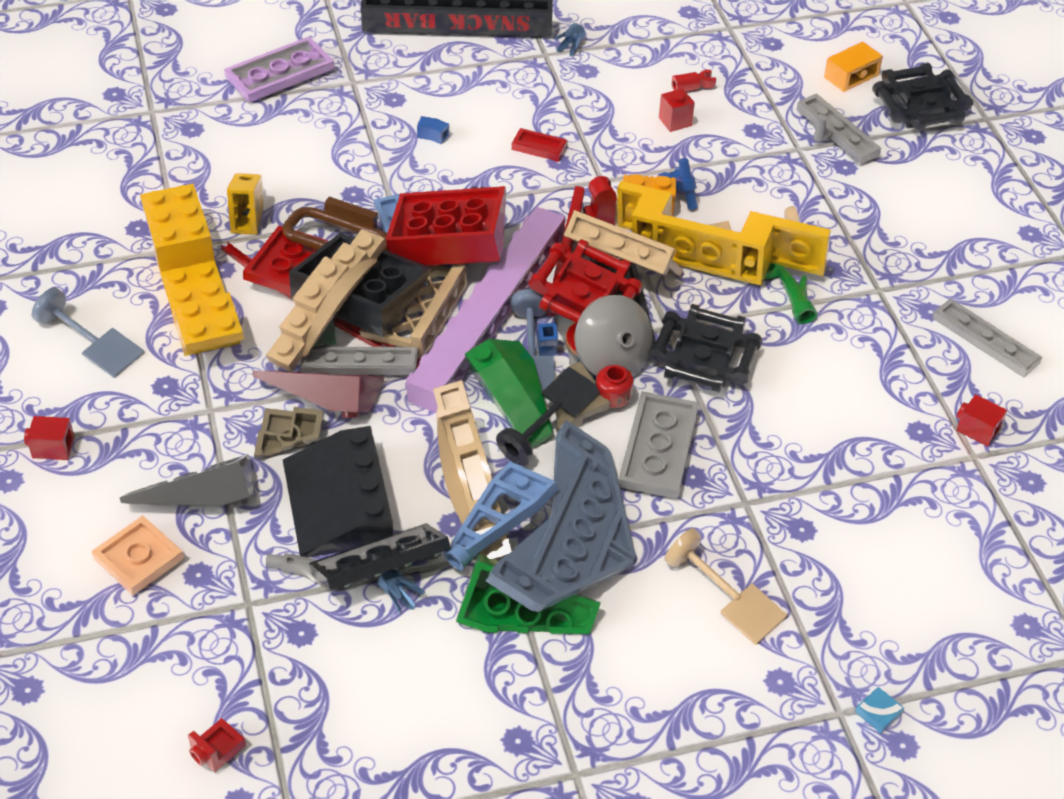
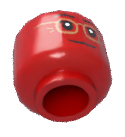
M610 365L602 368L596 376V386L600 391V395L610 401L609 408H620L629 403L632 398L634 384L631 372L619 365Z

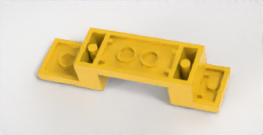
M620 181L617 187V227L630 229L633 233L674 248L676 253L673 260L679 266L757 285H762L770 263L824 276L831 229L750 211L740 233L672 217V192Z
M194 183L140 194L142 207L152 237L157 266L184 356L241 344L240 341L244 340L243 331L230 292L225 293L215 263L211 235Z

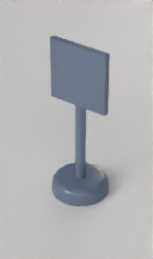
M56 287L46 290L34 303L31 313L33 320L40 324H48L57 317L92 342L82 352V355L113 378L145 353L142 348L113 327L98 338L62 312L66 304V296L63 291Z
M525 289L512 295L510 306L517 316L527 318L528 353L534 359L543 391L555 379L554 356H535L534 318L545 313V311L539 309V304L544 295L533 289Z

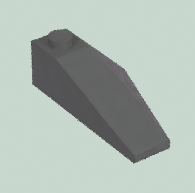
M249 454L211 465L200 473H197V471L189 472L174 478L170 482L165 480L125 493L119 497L120 502L125 504L202 506L230 504L231 508L247 504L248 497L255 493Z

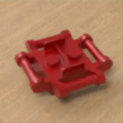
M580 239L573 253L567 251L563 244L554 243L549 250L548 258L538 273L533 274L528 281L531 289L544 295L539 304V309L545 312L550 310L575 323H578L583 311L596 299L608 295H617L618 291L624 292L622 296L633 300L634 296H638L643 289V285L639 280L625 278L632 262L626 259H617L590 246L589 242L584 239ZM585 255V256H587V257H589V258H591V259H593V260H595V261H598V262H600V263H602V264H604V265H606V266H608V267H610V268H612V269L617 270V272L614 273V272H612V271H609V270H607V269H605V268H603V267H601V266H599V265H597V264H595V263H593V262H590V261H588V260H586V259H584V258H582V257ZM558 262L564 264L554 283L547 282L546 279Z

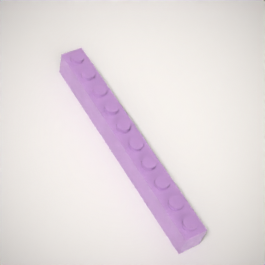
M536 207L531 215L525 217L520 230L513 233L510 243L506 248H503L500 261H496L494 265L491 264L488 267L483 280L476 283L472 295L469 299H465L462 302L458 314L450 318L444 333L436 337L433 348L428 354L425 353L422 356L419 367L414 373L411 372L408 375L405 388L407 389L409 403L435 413L437 412L438 406L433 389L464 379L470 370L464 353L494 337L512 311L510 306L512 295L529 287L528 281L533 274L538 273L548 258L552 245L560 243L563 239L566 216Z

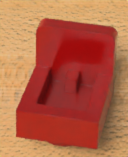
M223 718L218 720L201 736L194 730L188 734L191 747L189 754L198 765L203 766L206 764L214 773L246 746L245 738Z

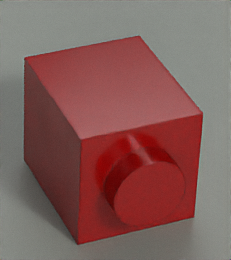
M683 88L663 93L660 98L658 118L669 132L692 126L695 102Z
M975 394L969 403L964 402L959 408L956 418L960 420L956 431L988 447L1001 430L1007 409Z
M33 416L30 428H26L24 433V444L29 447L31 457L34 459L52 460L69 459L75 439L70 418Z

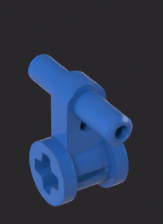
M680 158L678 160L679 166L675 168V171L659 173L658 177H674L676 179V190L685 193L687 208L694 210L698 207L695 189L697 188L695 177L691 174L689 159Z

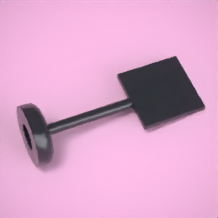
M568 366L541 392L543 397L554 403L523 434L512 428H505L497 434L496 442L500 451L511 462L520 466L527 465L532 460L534 454L528 439L559 408L576 418L600 395V391L595 383Z

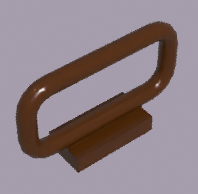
M330 196L324 202V210L313 207L298 208L291 213L282 227L283 234L289 240L318 250L327 242L295 231L294 227L302 218H314L322 221L324 224L357 235L363 229L385 239L387 236L386 232L377 229V212Z

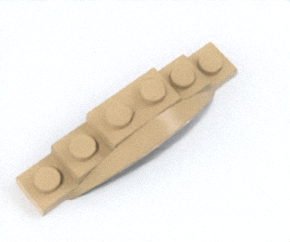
M361 229L350 245L343 242L331 259L326 256L322 259L292 298L295 306L279 326L282 334L266 354L269 362L291 372L294 370L300 360L311 351L352 291L377 263L378 256L387 246L385 238Z
M460 380L434 388L433 392L438 406L436 422L443 476L455 512L463 525L493 478L464 383ZM497 499L492 509L502 513L499 499ZM483 518L473 531L483 534L496 524ZM507 533L479 552V554L494 560H500L505 555H508L512 549Z

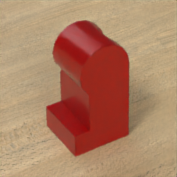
M595 177L588 185L591 202L590 205L583 206V214L615 225L616 192L611 187V181L608 177Z

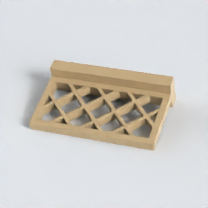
M574 210L564 233L566 238L576 242L584 239L589 242L590 246L622 260L626 259L635 265L664 276L667 273L678 277L681 276L683 269L673 260L676 253L674 248Z
M454 264L452 268L426 265L431 267V273L426 279L428 285L421 287L414 298L417 303L410 305L403 317L406 322L396 325L383 337L362 328L360 336L399 347H418V358H422L430 350L468 285L465 264ZM437 276L445 277L444 280L433 283L431 278ZM431 292L435 295L433 298L422 301L420 296ZM422 310L423 315L412 320L409 318V314ZM409 329L412 331L409 338L397 336V333Z

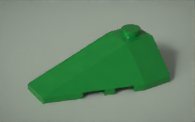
M488 339L464 353L472 374L512 429L523 434L547 411L544 397L541 395L542 388L534 359L520 341ZM550 419L528 439L532 448L554 436Z
M480 554L477 555L456 618L457 623L486 633L514 631L517 633L590 634L601 605L600 602L577 593L542 611H532L486 582L490 571L499 561Z

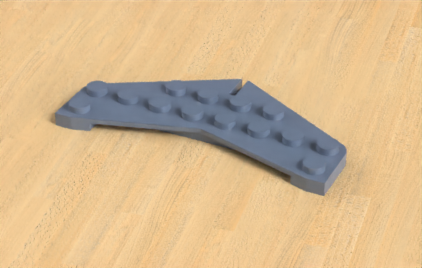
M567 420L561 425L556 435L554 481H556L559 490L553 495L552 516L513 551L497 562L486 579V582L526 608L537 612L629 569L636 559L612 453L604 444Z

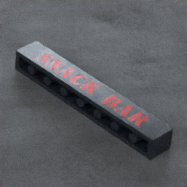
M361 0L362 31L373 33H441L445 35L552 36L553 0Z

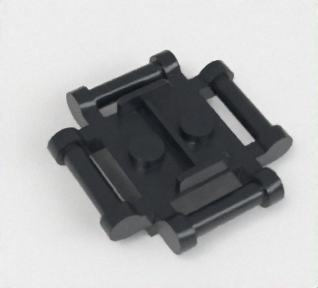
M922 63L919 67L896 71L892 69L883 70L881 75L882 81L876 82L872 87L873 93L881 98L889 110V116L894 123L903 122L907 129L915 128L916 130H921L929 125L951 121L954 123L963 122L965 120L964 111L969 110L974 104L970 95H966L958 85L955 75L950 69L934 75L930 63ZM919 76H921V78H914V79L904 80V81H898V82L896 81V80H902V79H907V78H913V77H919ZM951 92L957 100H952L950 97Z
M692 303L686 319L681 318L674 311L665 313L661 332L656 344L651 346L648 355L653 361L666 364L664 378L685 380L712 388L711 391L720 393L726 381L741 385L748 383L751 375L749 369L756 351L762 345L763 339L757 333L742 334L746 324V317L739 315L737 318L701 309L700 305ZM697 319H698V320L710 322V323H713V324H717V325L729 327V328H732L733 331L726 330V329L719 328V327H715V326H711V325L704 324V323H700V322H696V321H697ZM673 330H676L680 333L673 352L668 351L666 346ZM738 348L745 349L739 366L732 368Z

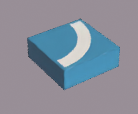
M877 687L857 705L855 713L882 734L903 714L904 707L880 687Z

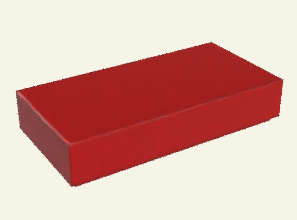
M520 128L511 143V150L559 162L567 148L568 140Z

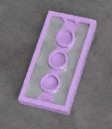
M308 36L224 69L225 77L248 102H252L335 69L334 60Z

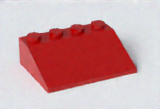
M506 186L400 193L385 239L387 250L425 266H438L442 264L463 265L466 263L500 261L504 245Z

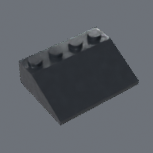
M339 233L290 270L291 300H293L292 298L325 256L331 259L343 242L350 245L354 238ZM383 250L377 258V263L352 291L334 317L383 337L401 321L430 275L431 267Z
M371 426L340 430L283 459L300 556L309 558L338 553L393 534L392 515Z

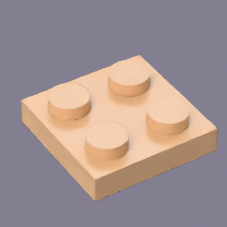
M143 515L91 551L93 559L131 595L138 593L184 559L183 551Z

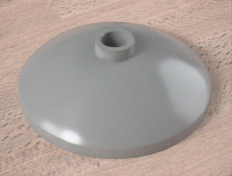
M621 295L603 296L590 303L581 314L575 331V347L579 360L594 377L597 376L602 368L610 365L622 366L629 370L632 376L636 375L646 364L649 358L648 353L653 343L652 327L646 312L637 302ZM624 334L626 335V342H625V343H623V340H622V337H623Z

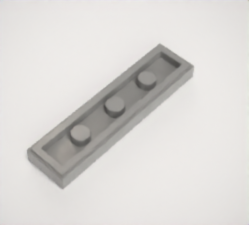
M951 298L933 313L932 319L1023 378L1035 369L1042 360V356Z
M315 346L307 356L302 358L300 369L304 373L409 375L417 369L419 352L418 347Z

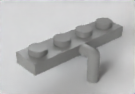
M816 93L797 102V110L816 126L814 140L816 142L830 138L860 165L880 156L881 147L819 94Z

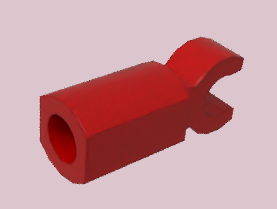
M710 69L703 70L698 74L697 72L674 75L671 80L672 89L683 88L686 92L699 90L700 87L714 88L716 86V77L711 78L712 71Z

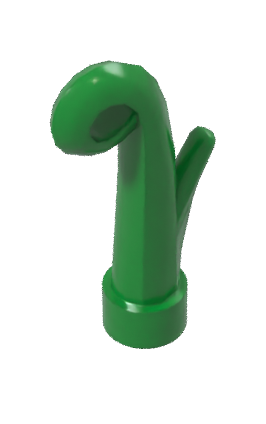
M770 263L764 280H771L778 276L792 306V314L797 323H812L817 318L818 313L813 303L808 299L807 277L803 275L798 284L785 267Z

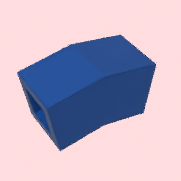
M420 117L417 124V138L442 144L450 136L449 123L437 118Z
M556 323L538 324L537 349L539 356H556L558 343Z

